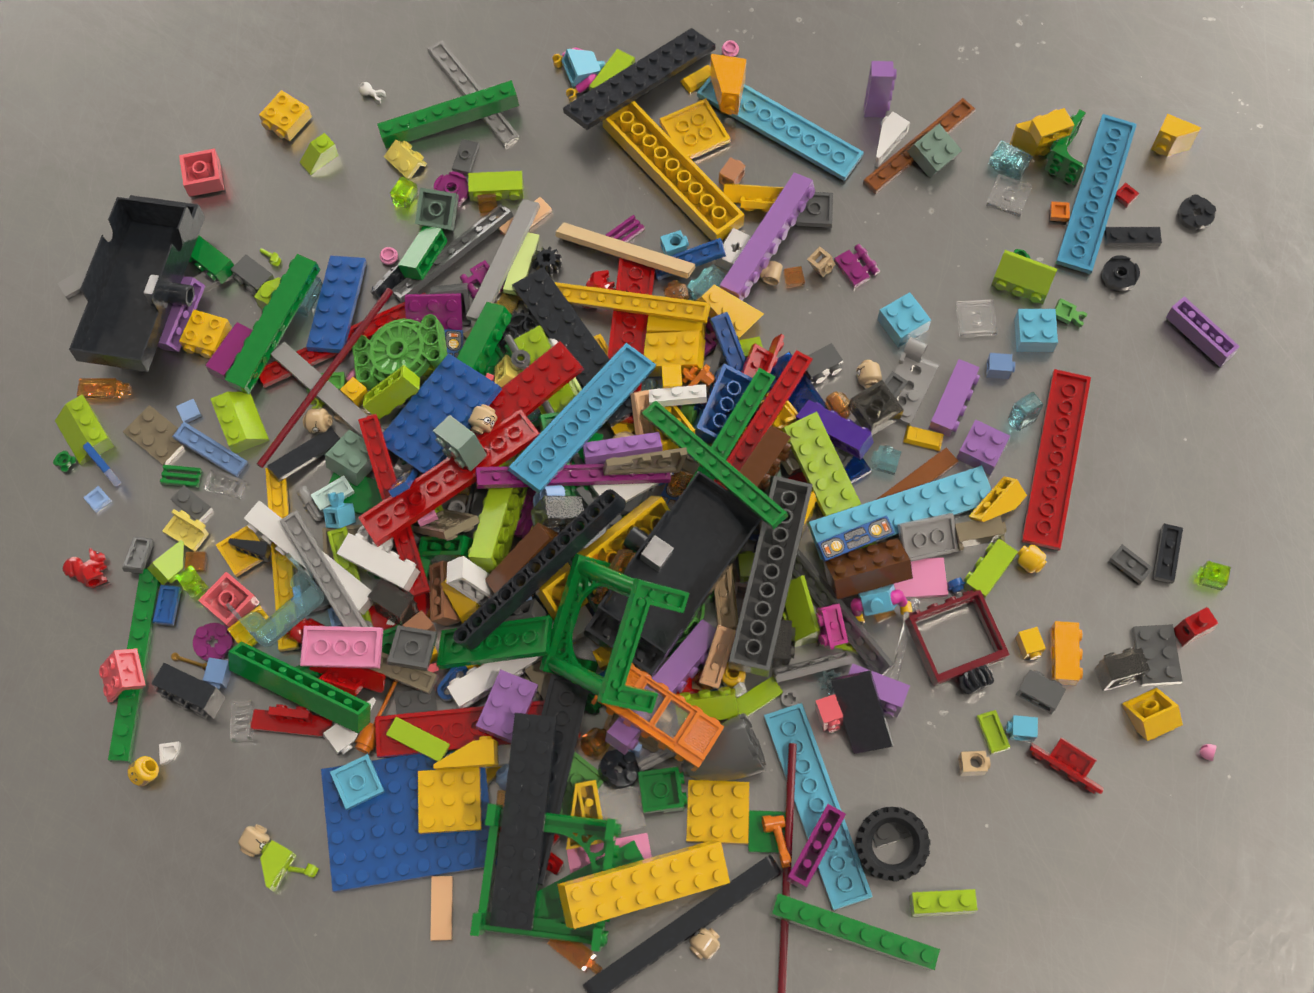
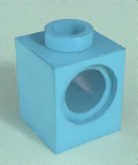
M681 230L660 236V246L665 255L671 256L687 250L689 246L686 236H683Z
M1013 715L1006 725L1009 740L1034 742L1038 737V718Z

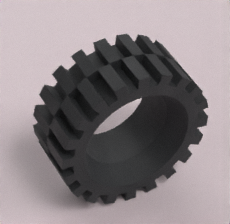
M884 807L873 811L859 826L856 836L857 854L865 868L874 876L893 882L907 880L920 872L919 870L926 864V859L930 854L929 846L931 845L929 833L922 820L911 811L900 807ZM886 823H899L912 836L913 848L911 854L901 863H884L877 858L873 851L872 839L874 833L880 826Z

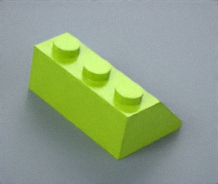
M1004 250L991 285L999 290L1011 292L1015 296L1030 299L1034 303L1043 304L1057 268Z
M228 391L210 398L232 452L237 454L270 441L251 393L248 395L244 392Z
M83 394L67 402L55 419L57 426L80 465L92 460L83 448V445L87 442L91 444L99 455L115 447Z
M804 575L790 582L782 616L784 624L787 623L789 630H787L788 640L793 642L794 647L817 642L820 633Z

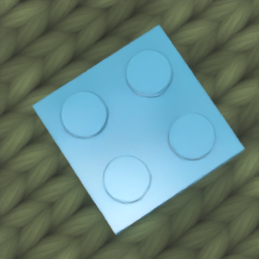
M368 754L330 772L346 810L385 792Z

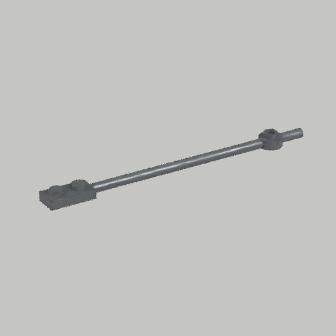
M511 334L505 336L504 339L513 353L511 357L512 366L517 370H525L530 365L529 353L519 350ZM521 356L524 360L519 361L517 358ZM548 400L542 404L547 414L555 413ZM577 452L572 459L576 465L584 464ZM588 485L593 496L595 497L593 498V500H596L598 497L596 496L590 485ZM620 514L609 523L608 529L622 519Z

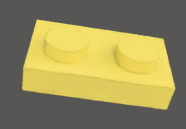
M395 140L384 155V158L407 179H411L420 166L425 167L427 163L419 152H414L411 149L412 145L407 141Z
M173 509L171 513L174 516L162 532L177 542L182 540L185 547L196 552L209 535L205 529L206 525L197 519L194 522L190 519V515L182 510L178 512Z

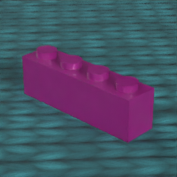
M827 804L787 878L788 882L804 891L806 890L842 824L846 813Z

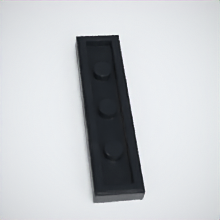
M330 427L326 432L318 434L267 465V468L276 480L280 482L326 454L339 441L340 437Z

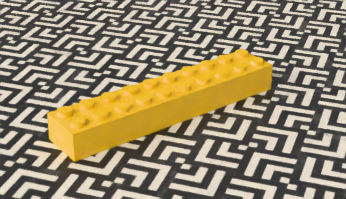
M635 101L602 121L603 128L711 241L721 238L723 241L729 236L733 228L738 230L744 226L745 214Z

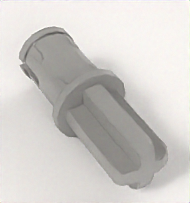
M307 486L297 489L296 494L303 502L304 509L308 510L314 521H320L324 514L320 512L313 501Z

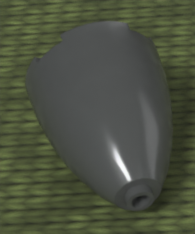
M745 713L721 723L724 726L722 732L695 772L691 770L693 765L686 760H683L684 763L681 764L685 775L708 781L740 779L766 771L764 767L766 761L759 739L756 738L753 729H750L752 724Z

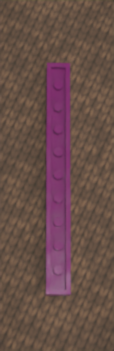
M604 464L565 465L547 486L670 483L671 475L670 473L604 475ZM509 466L476 467L475 470L477 489L529 486L509 472Z

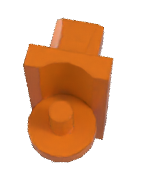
M707 364L697 375H695V372L698 369L695 366L691 369L685 367L682 370L685 375L682 381L686 383L688 380H691L687 386L697 385L700 380L707 386H710L715 380V376L709 371L710 366Z

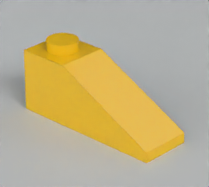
M1003 476L973 510L969 518L980 522L995 518L1016 509L1027 494L1017 479Z
M491 736L479 737V740L470 742L433 764V768L443 770L499 766L498 741L492 739Z

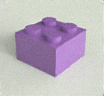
M975 419L956 459L974 468L982 466L984 472L991 476L1010 435Z

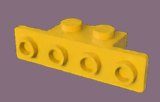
M724 184L723 193L733 203H741L740 208H744L746 211L762 209V211L768 212L784 187Z

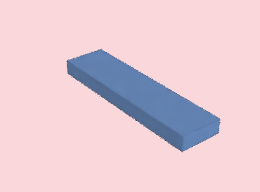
M185 422L181 424L172 436L176 441L238 478L248 464V461Z

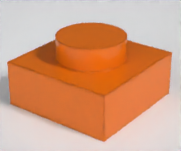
M1052 201L1050 204V221L1068 222L1070 218V203Z

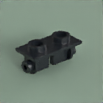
M399 266L390 267V270L383 276L384 280H379L370 292L375 297L378 296L380 298L387 288L392 290L406 279Z

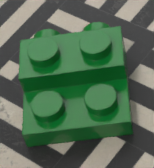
M678 766L638 772L643 814L684 810V805L688 804L686 792H682L681 785L685 784L683 772H679Z

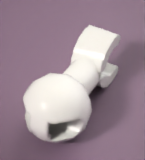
M362 82L359 85L358 90L360 94L374 97L378 104H381V98L377 96L386 97L385 91L372 89L368 82Z

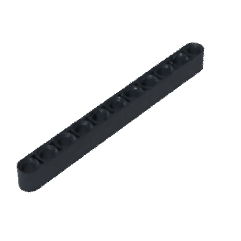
M612 489L604 491L454 632V641L468 650L475 649L625 509V499Z
M771 854L766 856L730 881V883L714 892L582 985L587 993H612L691 938L699 929L705 928L774 880L783 871Z

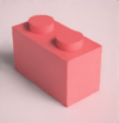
M835 694L816 700L815 711L823 732L828 731L832 733L839 730L840 726L843 725V714Z

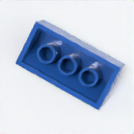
M725 363L716 371L715 380L711 383L707 392V403L702 404L693 424L695 434L706 443H714L753 378Z

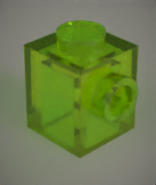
M400 177L390 192L393 204L397 207L408 209L419 193L417 184Z
M1207 561L1203 566L1199 567L1197 577L1200 578L1198 585L1222 591L1228 585L1231 567Z
M192 565L175 576L191 598L200 594L208 587Z

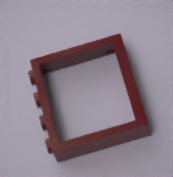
M968 590L962 593V597L956 599L955 596L944 600L945 603L941 605L934 603L927 606V610L920 612V609L915 610L905 620L933 687L960 677L976 667L988 666L1004 660L1010 655L981 590L975 592ZM973 602L995 652L938 674L916 623Z

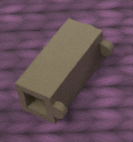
M1000 516L985 522L973 520L955 524L959 551L964 550V547L994 542L998 538L1005 542L1006 524L1004 521L1002 522Z

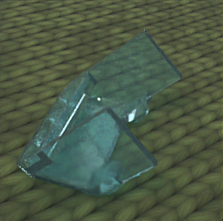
M289 552L285 557L298 571L290 580V586L296 595L268 619L265 620L257 612H251L242 618L229 602L226 604L227 608L249 633L264 647H269L276 643L324 600L323 591Z

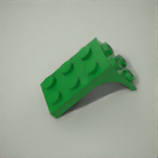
M1079 110L1076 115L1072 114L1070 117L1074 123L1071 135L1055 140L1046 158L1048 161L1045 170L1072 185H1077L1085 167L1083 163L1074 159L1067 151V148L1079 132L1086 114L1082 110Z

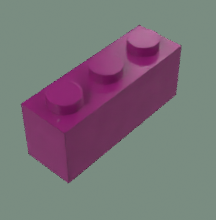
M236 322L205 365L211 375L226 382L225 375L227 370L233 366L237 353L241 352L245 339L250 336L253 330Z

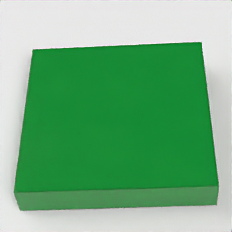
M749 810L748 853L779 854L774 832H764L761 818L767 815H771V817L783 815L785 820V811ZM785 827L781 828L783 837L785 835Z

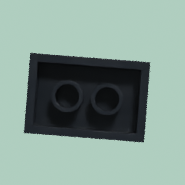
M163 663L151 683L156 688L155 692L160 694L162 698L169 702L174 700L179 703L180 707L186 710L192 709L197 715L205 719L207 716L214 719L226 698L216 687L166 663Z

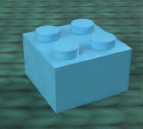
M910 292L880 309L877 318L898 348L907 343L910 337L916 338L928 331L931 323L930 317Z
M1018 309L1014 318L1016 352H1054L1058 344L1056 310Z

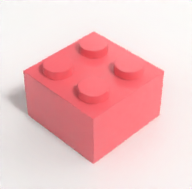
M215 149L179 155L183 186L189 197L224 190L220 159Z
M227 572L198 600L206 610L227 628L250 613L260 603L255 595Z

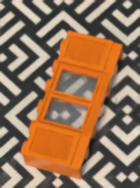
M632 663L625 685L658 693L653 713L601 704L607 707L606 712L609 715L616 713L625 719L623 721L624 725L628 727L634 725L640 729L642 737L647 739L650 736L658 741L659 744L657 746L660 749L665 750L668 748L674 752L676 760L680 762L686 760L692 764L691 770L695 772L704 761L724 726L716 718L709 717L703 713V710L698 706H692L687 703L683 696L669 691L665 684L657 683L651 679L650 674L639 670ZM597 695L591 702L593 705L597 702Z

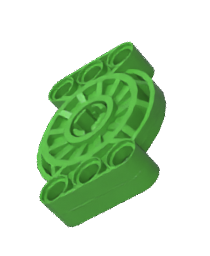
M432 314L426 315L421 323L412 319L391 321L378 329L370 340L361 335L353 346L356 379L367 390L374 388L379 382H382L403 365L418 377H421L430 365L436 369L448 355L444 327L437 317Z

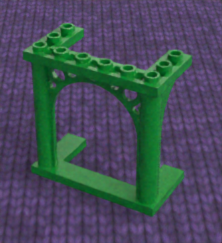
M576 554L553 623L549 655L543 656L539 669L558 674L597 695V701L600 703L653 713L658 693L625 685L650 605L684 613L690 593L624 575L625 566ZM599 587H606L629 597L604 677L596 674L598 666L596 661L575 657L572 640L583 601L593 590Z
M488 804L485 825L490 826L480 902L478 911L474 912L472 916L470 935L480 936L486 933V931L585 943L591 945V951L600 952L608 942L609 931H605L606 922H610V919L576 929L566 927V924L561 923L565 921L564 917L556 919L534 917L532 931L490 926L491 912L489 908L504 807L498 804ZM546 813L544 832L562 834L580 844L590 859L593 874L602 870L616 868L613 866L614 858H618L619 845H615L616 837L621 836L622 824H618L619 819L607 818V820ZM582 835L587 838L588 835H593L587 843L582 841ZM595 840H602L604 842L603 849L597 853L591 852V844ZM605 853V856L602 857L600 860L602 864L597 865L596 857L601 856Z

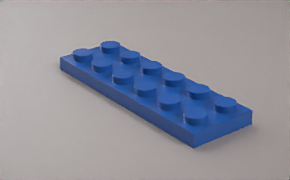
M330 255L306 345L308 351L339 353L347 343L367 263L365 258Z

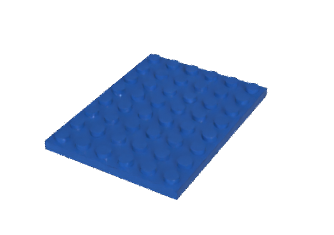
M447 751L444 758L455 751ZM423 754L373 760V766L385 792L349 810L345 809L330 773L342 766L321 769L332 891L335 893L484 868L490 826L485 825L487 807L490 804L486 768H480L482 831L419 834L418 771L436 770L433 768V764L437 761Z

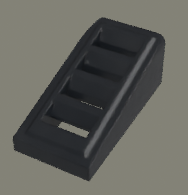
M230 538L228 541L234 550L266 562L270 560L272 548L268 542Z

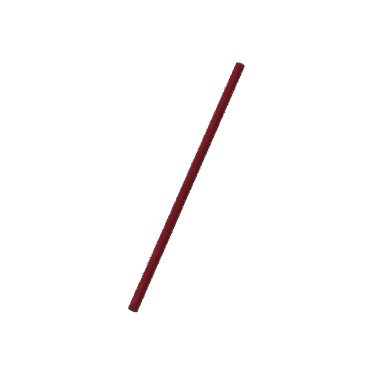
M390 288L385 290L257 462L260 468L266 465L393 294Z
M789 743L784 841L791 858L790 867L783 868L782 895L790 897L791 883L787 881V878L791 872L797 750V744ZM781 920L777 993H786L789 922Z

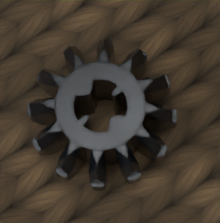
M549 246L545 250L542 247L541 251L536 250L535 256H532V268L537 271L544 267L552 278L553 272L558 274L559 268H562V256L558 254L557 249L552 250Z
M986 665L976 667L961 675L958 679L960 687L964 690L965 694H972L982 690L994 682L993 674Z

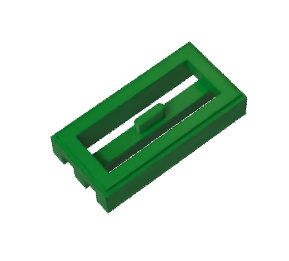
M163 465L164 470L161 473L162 479H160L161 485H184L186 487L199 488L202 475L201 468ZM167 477L179 479H194L195 482L167 479Z

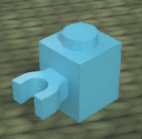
M336 492L329 493L328 499L332 506L323 509L326 528H342L355 523L353 503H343V492L337 494Z

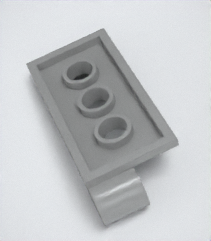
M912 337L909 338L894 372L908 381L907 384L912 385L913 389L910 391L903 389L897 399L904 400L906 404L899 406L894 401L884 415L909 426L940 365L924 358L923 355L928 344ZM918 369L920 374L913 375L910 370Z

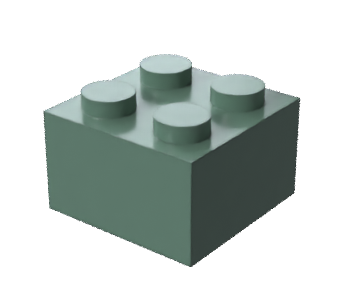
M938 124L918 140L907 152L928 177L931 178L951 162L962 149L944 128Z
M420 188L415 224L454 231L459 195Z
M451 415L433 430L437 437L435 439L436 442L443 448L442 452L449 459L453 457L456 464L461 468L465 467L471 472L487 456L476 435Z
M348 430L325 454L326 468L341 477L345 476L347 481L355 486H358L373 469L364 438L351 430Z

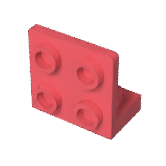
M137 649L114 650L99 668V675L104 683L103 693L107 697L108 703L113 702L123 690L142 689L145 686Z

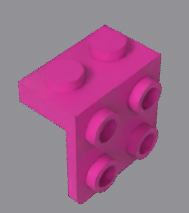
M840 604L816 608V618L821 632L818 637L820 644L824 645V648L833 650L836 645L848 643Z

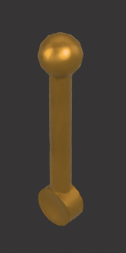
M178 653L171 655L173 661L180 660L206 670L207 663H199L181 657Z

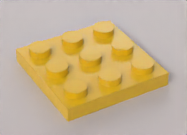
M706 98L659 118V123L665 133L690 159L730 143L728 133Z
M480 767L418 771L419 834L482 831Z
M688 780L686 842L703 843L714 840L721 841V844L748 845L749 782Z

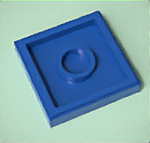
M89 442L84 444V450L111 483L116 487L122 482Z

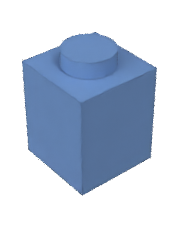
M989 353L986 378L1009 379L1011 373L1015 371V361H1012V354Z
M209 657L203 681L216 687L218 690L220 688L227 689L231 675L229 661Z

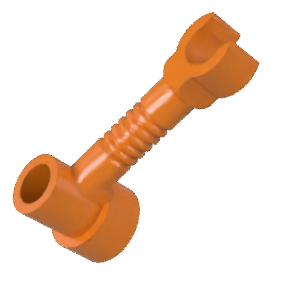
M762 816L764 832H774L782 868L790 867L791 858L781 829L785 827L784 816Z

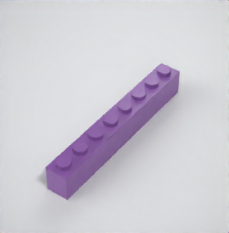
M795 172L793 173L721 282V289L742 301L749 295L750 288L758 281L762 270L768 266L771 256L776 254L779 244L787 237L790 227L795 225L800 212L804 211L807 201L814 196L815 188L812 179Z
M702 619L652 679L657 683L665 684L669 691L674 694L677 692L681 693L687 685L686 681L689 677L692 679L698 672V666L705 664L716 628ZM645 686V688H644V689H646V690L654 691V690H652L651 688H649L648 686ZM658 694L653 713L630 710L650 722L663 702L664 697ZM619 717L607 731L605 741L625 755L629 750L633 751L638 745V739L642 731L634 725L630 727L624 725L623 721L625 719Z

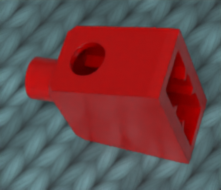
M1206 607L1183 619L1175 626V637L1183 647L1214 631L1218 626V621L1210 609ZM1185 629H1189L1190 633L1187 634L1185 632Z

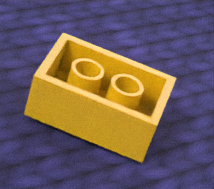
M700 330L647 333L644 356L656 364L655 369L648 376H662V366L669 364L681 365V375H684L682 370L685 367L691 369L695 366L698 369L695 372V375H697L704 365L706 342Z

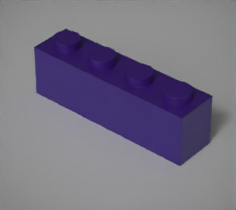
M808 400L796 416L798 421L817 412L832 444L860 460L874 443L872 433L868 428L856 425L851 419H844L837 412L825 409L818 402L814 403Z

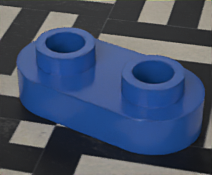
M466 666L451 668L440 682L437 692L442 700H453L450 694L447 695L444 692L447 686H449V682L457 678L458 673H463V677L467 675L468 668Z

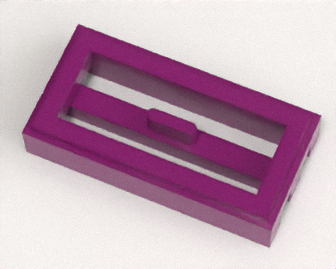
M632 215L605 234V236L615 239L625 236L621 241L628 242L644 231L645 226L641 225L640 221L636 220V217ZM636 226L638 227L628 234V232L631 231L633 228H635Z

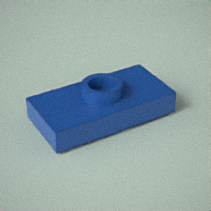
M160 585L153 618L154 624L174 626L181 587Z

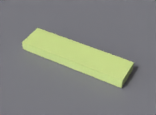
M527 233L507 275L503 293L517 295L512 288V284L528 276L532 264V256L535 254L540 239L539 234Z

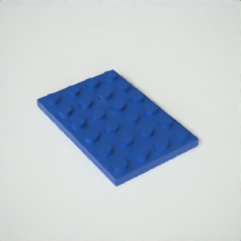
M448 353L420 387L418 393L411 398L384 431L383 435L388 450L424 474L447 458L442 452L443 448L436 442L435 439L437 437L433 430L449 415L470 430L472 426L468 420L474 408L481 406V404L489 406L501 392L502 388Z

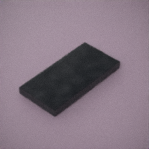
M871 670L832 678L831 683L843 714V721L853 753L857 754L893 747L894 743Z

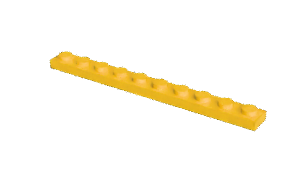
M554 282L569 304L703 323H707L711 306L707 302Z
M265 468L268 508L283 519L289 515L287 477L278 482L268 468ZM271 542L278 650L282 652L300 649L299 643L286 639L285 625L289 623L290 615L295 617L296 622L298 621L297 607L292 588L295 587L293 563L289 560L291 558L289 554L282 555L275 549L277 545Z

